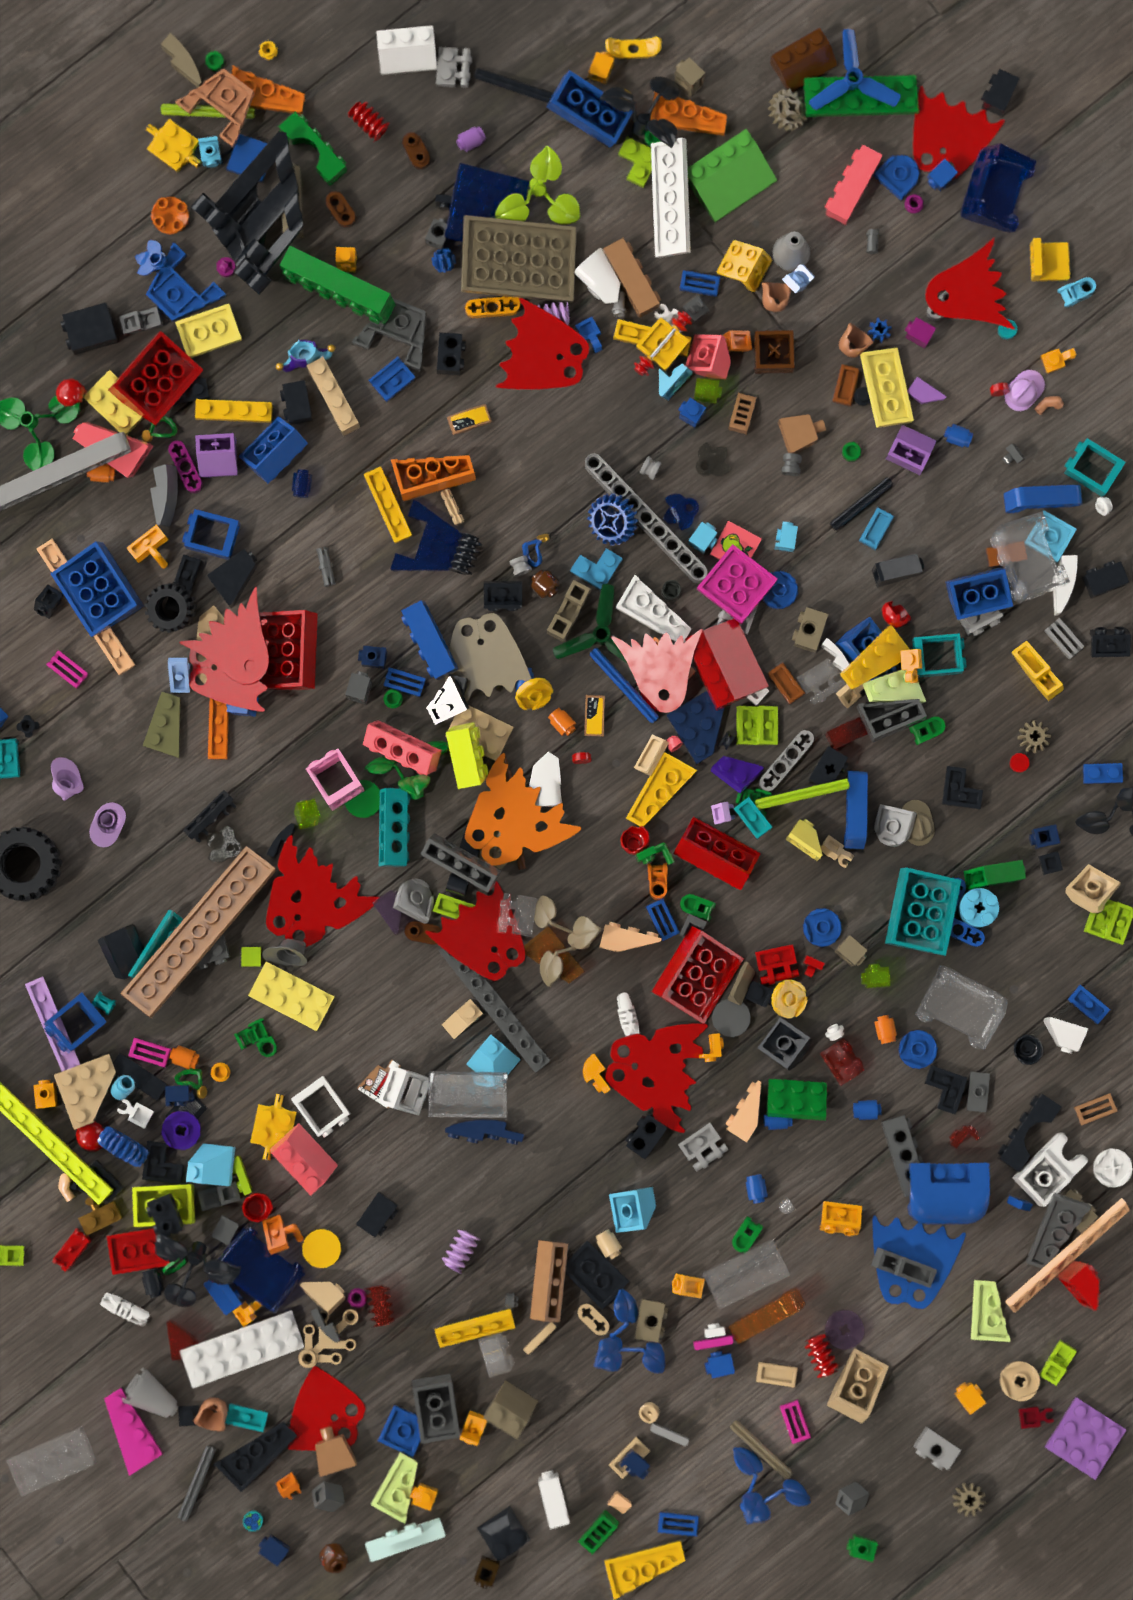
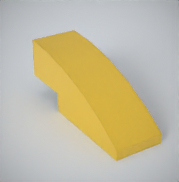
M1025 641L1012 651V655L1048 702L1064 690L1063 684L1053 674L1050 666L1028 641Z

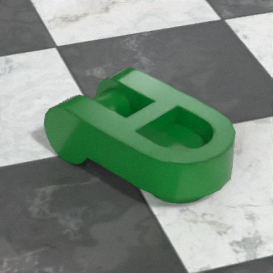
M935 716L910 727V732L916 738L914 740L916 745H920L942 734L945 730L944 720ZM925 727L928 734L923 736L920 729Z
M692 894L682 897L680 907L683 912L710 922L712 917L710 914L712 909H715L716 903ZM700 904L705 906L703 912L698 911Z
M749 1216L745 1217L732 1239L733 1248L738 1252L748 1251L763 1228L761 1224L751 1221L752 1218ZM747 1227L753 1231L750 1236L744 1233Z

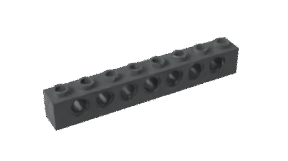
M443 948L439 950L440 954L532 1070L536 1073L550 1062L549 1058L487 980L459 962Z

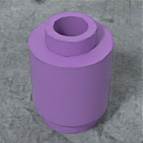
M473 127L459 134L456 141L461 150L464 149L465 152H468L482 145L486 137L480 127Z

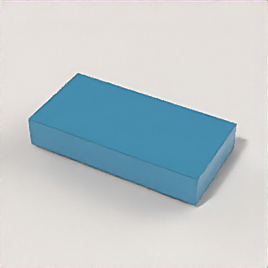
M877 507L859 542L876 550L894 516Z

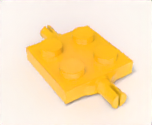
M168 119L159 130L152 124L148 125L150 128L147 127L146 131L154 135L153 141L147 148L149 152L176 172H179L188 161L196 168L199 167L198 164H201L202 161L193 156L195 149L199 145L198 139L171 119Z
M276 1094L274 1105L258 1104L250 1143L260 1144L265 1147L262 1158L265 1160L267 1152H269L267 1160H271L272 1154L270 1149L292 1130L294 1126L296 1112L282 1107L284 1095L280 1096V1101L278 1102L280 1094Z

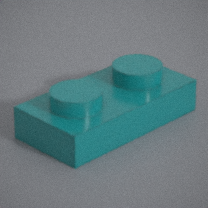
M749 797L734 808L756 839H759L772 829V826Z
M230 1403L225 1423L264 1432L268 1412Z

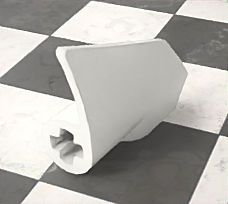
M599 248L577 267L575 274L588 286V290L595 298L601 299L605 304L617 303L620 281L603 250Z
M547 752L533 766L529 787L533 789L541 787L535 803L536 806L555 807L562 803L559 758Z

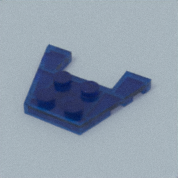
M413 499L408 517L426 522V526L415 559L395 553L390 570L451 571L448 568L452 567L450 563L455 559L453 554L457 553L456 547L459 546L458 540L462 538L461 533Z

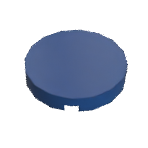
M784 571L772 572L771 574L778 581L762 601L773 609L787 608L795 601L798 595L796 580Z
M825 908L810 912L803 923V933L806 939L818 947H826L835 943L842 930L838 915Z
M915 1030L908 1032L902 1037L899 1042L898 1052L904 1064L911 1068L920 1069L933 1063L937 1056V1045L929 1033Z

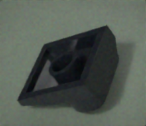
M780 1017L758 1046V1049L790 1071L797 1066L806 1054L812 1039Z
M510 1506L477 1527V1530L498 1562L507 1558L531 1540Z

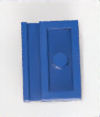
M397 356L370 378L369 382L387 403L415 380L416 377Z

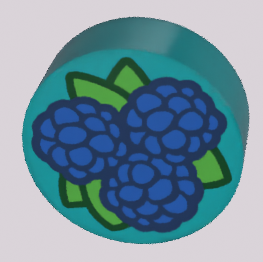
M249 1511L243 1518V1525L249 1531H257L263 1524V1517L258 1511Z

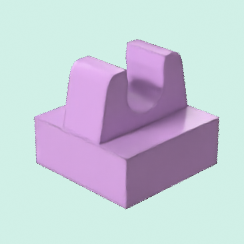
M723 802L711 806L714 825L735 819V815H730L729 810L734 808L733 804Z

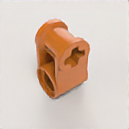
M648 863L650 896L654 900L663 899L667 894V863L663 865H651V863ZM660 886L663 888L664 893L659 896L655 895L653 888Z

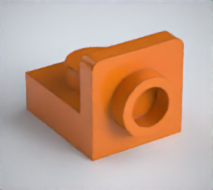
M728 331L722 335L725 338L729 353L731 351L752 350L750 331Z

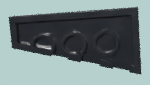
M283 1421L217 1461L214 1465L242 1492L298 1435Z

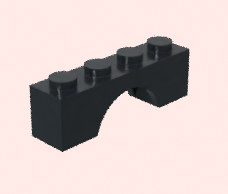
M1043 1094L1035 1095L1029 1103L1031 1105L1028 1112L1024 1111L1019 1118L1021 1123L1017 1129L1014 1127L1009 1133L1008 1137L1010 1140L998 1150L999 1157L997 1159L1017 1172L1021 1171L1030 1157L1025 1147V1135L1029 1128L1039 1122L1052 1123L1062 1107Z

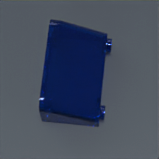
M1001 143L984 147L976 159L962 205L961 217L968 221L1008 233L1015 232L1019 226V218L1013 212L1023 180H1027L1034 175L1037 161Z
M250 1226L248 1228L243 1227L218 1260L241 1267V1271L233 1283L267 1309L276 1313L306 1275L303 1271L305 1268L296 1261L294 1264L289 1263L278 1253L271 1255L268 1251V1246L256 1236L258 1232Z

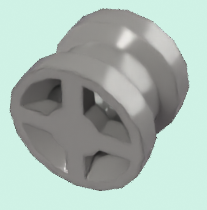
M648 456L640 470V474H647L653 480L662 463L659 461L655 462Z
M527 555L509 561L510 565L514 568L513 574L515 577L532 571L531 566L527 563Z

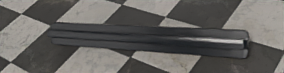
M477 68L475 72V78L546 103H549L554 94L481 68Z

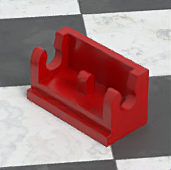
M76 1228L53 1258V1263L61 1266L64 1272L69 1271L92 1239Z

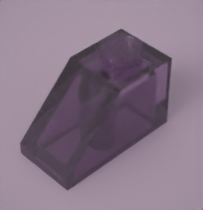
M390 890L374 901L373 905L393 933L397 935L400 930L402 912L393 908L398 891L394 893Z

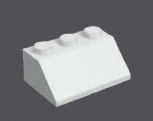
M433 26L377 31L381 75L437 70Z

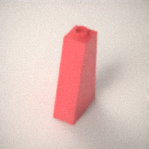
M85 422L80 423L75 428V435L72 439L82 446L88 447L118 432ZM126 436L132 451L107 464L127 478H132L153 448V445Z

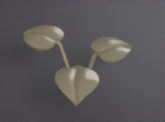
M541 896L534 910L536 925L540 928H546L550 924L570 933L568 943L571 947L555 951L554 954L551 951H547L541 959V977L544 983L551 987L559 979L563 971V961L558 955L571 950L576 951V949L588 948L601 931V928L585 916H581L576 920L573 930L554 923L552 920L557 914L556 906L549 897Z

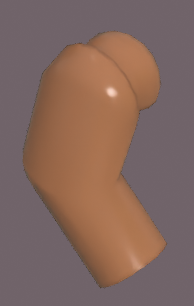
M1059 396L1045 397L1034 409L1039 415H1042L1048 407H1054L1059 410L1063 407L1064 403Z

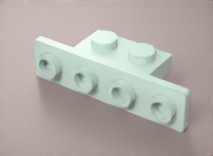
M440 1518L418 1525L412 1523L404 1526V1530L397 1532V1529L386 1532V1536L366 1542L365 1545L371 1562L445 1537Z

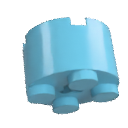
M984 888L968 891L962 896L958 905V914L962 921L975 928L991 924L999 913L997 897L991 891ZM980 904L982 910L977 913V909L974 906Z

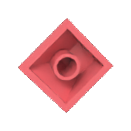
M694 334L686 366L697 375L712 379H726L731 359L724 336Z

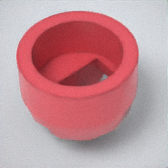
M673 735L667 739L669 742L667 747L671 752H675L683 745L682 740L677 736Z

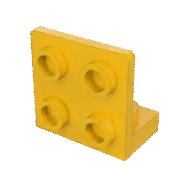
M1033 238L1030 243L1031 281L1069 280L1068 243H1041V238Z
M733 240L717 273L721 276L740 281L749 291L756 292L772 262V258L762 248Z

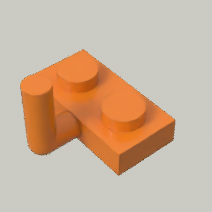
M281 1215L262 1221L268 1251L271 1255L289 1248L287 1234L293 1233L297 1242H302L304 1239L296 1224L284 1227Z

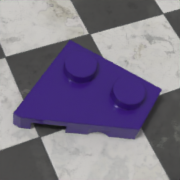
M723 756L711 768L713 774L740 794L764 770L762 766Z

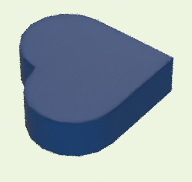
M1009 1195L1007 1200L1008 1204L1025 1211H1031L1033 1206L1032 1203Z

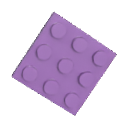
M1075 1397L1044 1447L1096 1480L1126 1429Z

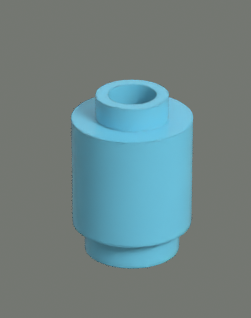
M128 1075L120 1076L111 1085L110 1092L112 1096L118 1100L127 1098L135 1088L133 1078Z

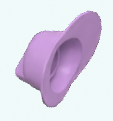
M1034 370L1021 372L1010 383V392L1005 394L1007 405L1016 411L1028 409L1043 393L1045 388L1044 378Z
M63 757L54 759L51 763L52 788L56 794L66 801L69 797L82 792L84 788L77 766L71 760Z
M111 802L104 804L97 810L89 831L90 838L94 844L99 847H109L117 840L126 819V813L122 806Z

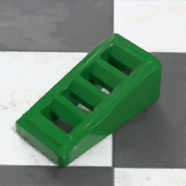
M604 1510L578 1542L593 1555L618 1528L619 1521L607 1510ZM600 1525L606 1532L604 1533L597 1526ZM594 1531L601 1538L598 1539L592 1532ZM589 1537L596 1544H591L586 1538Z

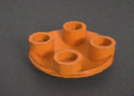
M176 197L159 198L152 209V222L159 231L166 234H176L182 231L189 221V210L186 203Z

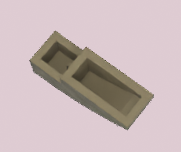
M170 33L161 43V47L164 52L173 58L170 61L172 68L197 88L203 84L193 59L180 41Z

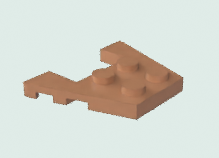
M223 69L206 80L203 85L190 91L187 96L178 99L175 103L188 114L192 113L201 100H204L230 120V123L219 137L234 148L252 102L254 91Z

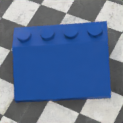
M95 541L50 573L91 637L124 620L144 606L103 542Z

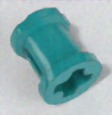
M99 991L92 1005L105 1011L106 1015H109L117 1001L105 997Z

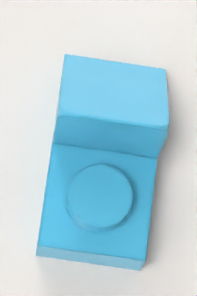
M683 363L673 370L671 376L662 369H659V395L669 400L693 371Z

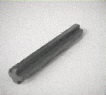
M207 1445L205 1447L178 1514L180 1520L187 1521L216 1451V1448Z

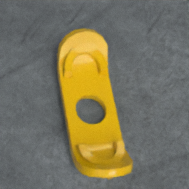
M656 36L644 40H616L613 38L606 40L607 52L614 58H650L656 56L662 46L661 39ZM630 45H637L639 51L637 53H630L628 47Z

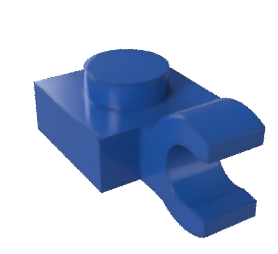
M593 317L575 325L578 333L587 342L590 341L595 353L602 350V345L597 338L601 335V332Z

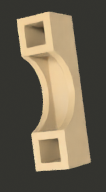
M324 357L306 365L342 435L345 436L359 429V423Z

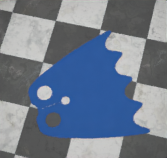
M874 1215V1256L877 1247L937 1269L931 1288L913 1281L907 1282L905 1278L876 1268L884 1299L892 1304L898 1305L906 1302L913 1308H926L934 1300L948 1277L966 1233H962L956 1239H950L946 1234L944 1226H942L935 1233L928 1234L919 1222L911 1230H906L902 1227L897 1217L889 1226L884 1227ZM892 1285H899L901 1287V1294L898 1297L890 1295L889 1289ZM917 1289L925 1292V1299L921 1302L913 1298V1293Z

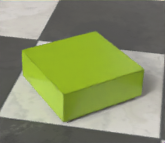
M241 947V966L261 967V947Z

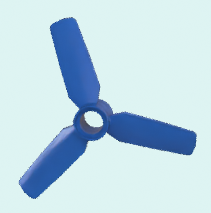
M844 29L843 55L847 73L844 79L835 81L809 101L810 106L814 110H818L845 94L847 90L858 88L863 94L895 107L900 100V94L871 78H863L862 71L858 69L859 60L855 32L852 29ZM849 76H854L857 82H852Z

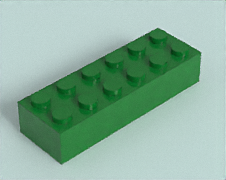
M289 246L279 265L286 276V280L290 283H299L309 292L314 290L319 293L320 297L326 300L331 298L340 307L346 308L347 306L353 309L352 311L359 316L364 314L369 317L370 321L376 324L382 323L385 325L396 306L390 293L292 246Z

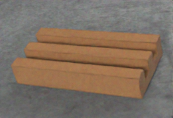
M1111 1093L1074 1107L1080 1125L1118 1112ZM1105 1099L1109 1100V1102L1089 1109L1087 1111H1080V1109L1093 1105ZM1108 1106L1112 1107L1111 1110L1100 1113L1085 1120L1083 1119V1116L1101 1110Z

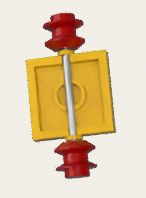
M678 311L679 317L677 319L672 318L673 327L660 317L636 345V348L647 356H640V363H634V370L639 375L644 376L645 374L649 376V368L654 369L653 362L666 371L690 343L679 332V330L687 331L685 327L687 324L692 325L690 321L692 318L684 311L682 313Z

